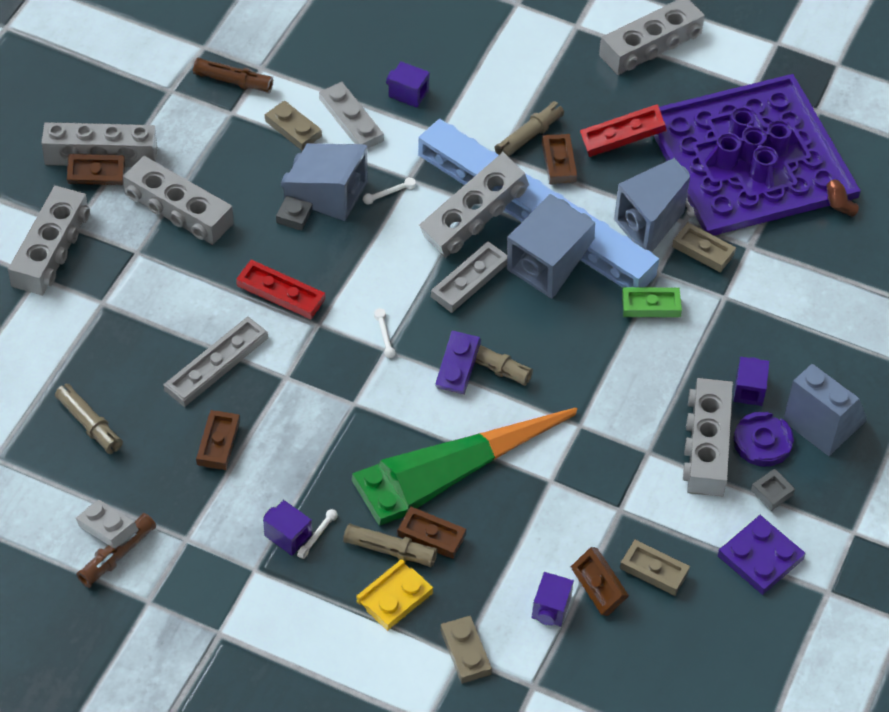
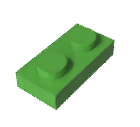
M623 287V317H681L680 288Z

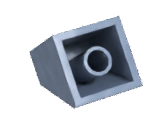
M306 144L303 151L296 154L291 171L286 172L283 176L281 187L284 188V199L286 196L312 203V210L345 221L368 182V146L363 144Z
M673 158L618 184L614 221L632 242L645 250L653 252L685 211L690 181L688 170Z
M549 194L507 237V270L552 299L595 239V222L587 214L580 213L572 208L565 200L558 199L554 195Z
M811 364L793 380L783 420L793 430L830 456L866 422L867 418L861 401L857 396L814 364Z

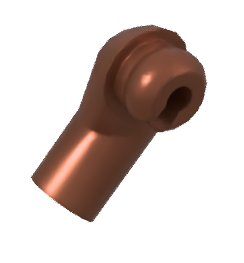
M836 179L829 181L827 184V195L830 206L851 217L855 216L858 213L859 206L848 200L844 185Z

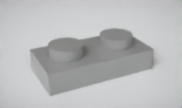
M100 500L88 506L84 512L75 518L79 527L114 549L138 531L135 521Z

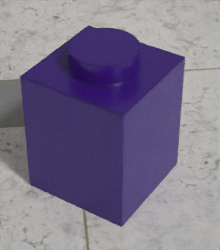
M400 61L396 69L391 70L387 76L386 84L389 85L388 97L418 108L429 91L430 72Z
M740 357L733 402L763 406L767 388L769 361L760 360L755 357Z
M284 499L276 507H271L264 515V536L291 556L312 536V519Z
M544 572L533 602L531 618L538 620L544 625L562 627L572 597L574 580Z

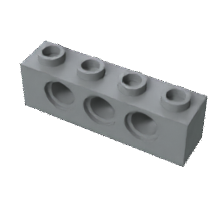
M676 0L602 36L599 56L617 75L627 70H632L637 65L647 60H652L659 54L669 49H674L679 44L702 34L705 15L690 0Z
M44 122L41 144L45 165L68 166V154L124 155L125 167H133L143 156L156 162L157 138L155 125Z
M502 152L419 224L424 237L445 258L451 253H456L462 248L464 242L470 236L478 234L484 228L485 223L493 216L500 215L509 202L525 193L529 186L526 174ZM496 186H503L499 191H491ZM475 204H482L478 209H471ZM461 222L458 227L449 228L451 224Z
M143 156L123 175L125 194L131 200L138 201L147 206L153 213L166 217L174 225L185 228L200 240L204 239L213 245L234 224L232 205L146 156Z
M54 185L8 268L11 287L43 296L47 287L54 283L59 265L64 264L71 243L74 244L78 238L79 228L89 218L90 207L87 205L86 194Z
M697 378L695 389L689 390L688 407H693V413H688L686 431H691V438H686L684 455L690 456L689 463H684L683 480L688 481L687 493L724 496L728 473L733 382Z

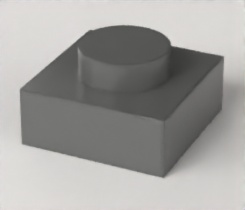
M286 196L276 215V223L302 231L313 211L312 203Z
M773 469L753 483L751 491L772 511L794 495L795 488L776 469Z

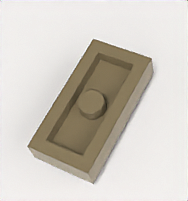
M285 100L265 114V122L302 151L306 144H312L322 137V129Z
M689 222L686 223L674 238L672 245L673 248L720 273L735 255L736 247Z
M634 540L621 561L620 569L675 596L686 579L690 566Z
M471 616L441 624L440 631L461 684L491 675V665Z

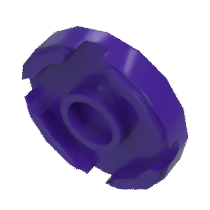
M754 412L740 420L735 429L733 441L736 451L747 462L757 466H774L783 462L790 455L794 438L792 429L782 418L779 420L768 412Z

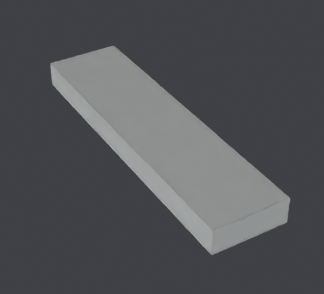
M247 316L163 384L164 391L182 406H187L269 338L268 332Z

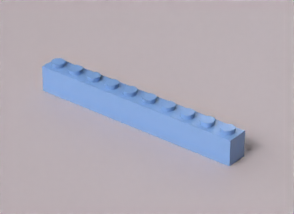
M440 118L418 137V156L463 185L468 183L499 156ZM527 174L529 186L525 193L519 198H514L504 209L506 213L523 222L549 194H552L558 199L568 202L572 208L580 213L587 214L595 222V239L580 259L582 262L622 288L646 287L657 276L659 258L651 251L643 249L632 242L629 237L621 235L607 223L596 219L587 213L585 209L574 205L560 193L554 192L543 185L541 181ZM496 186L491 191H499L503 186Z

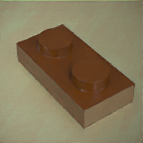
M570 134L543 135L542 146L549 184L576 183L577 172Z
M68 154V184L124 185V155Z
M210 410L196 457L198 466L222 470L227 469L240 424V414Z
M410 506L397 530V536L403 539L408 537L414 543L437 548V553L454 559L466 536V528Z
M590 547L570 566L601 615L609 616L629 597V594L598 548Z

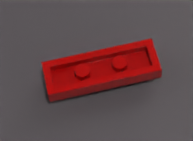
M658 104L582 129L580 133L588 156L591 157L665 132L667 129Z
M254 260L249 261L236 279L238 287L310 320L325 301V292Z

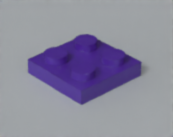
M759 515L718 550L717 556L759 593L764 595L803 561L806 553L762 515Z

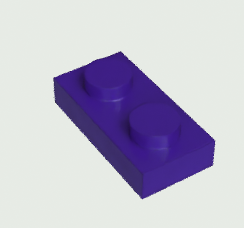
M451 331L435 383L437 388L465 395L481 344L480 337Z

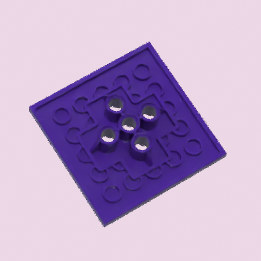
M793 74L659 107L667 131L653 136L666 161L675 158L681 166L688 170L690 181L687 200L690 206L693 207L702 230L713 236L830 206L827 184L834 179L839 180L844 185L848 200L857 199L860 196L861 190Z

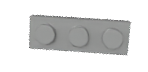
M343 82L319 92V100L354 144H363L369 148L384 141V133Z
M488 241L431 290V298L451 313L454 312L507 265V254Z

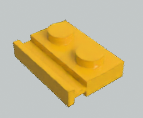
M400 560L356 596V602L359 605L362 604L366 611L388 631L433 594V587L413 568H409L404 560Z

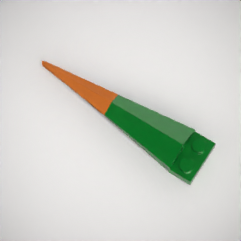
M571 408L382 459L377 465L353 473L352 482L376 522L381 526L405 517L410 506L416 509L501 455L575 416L578 408Z

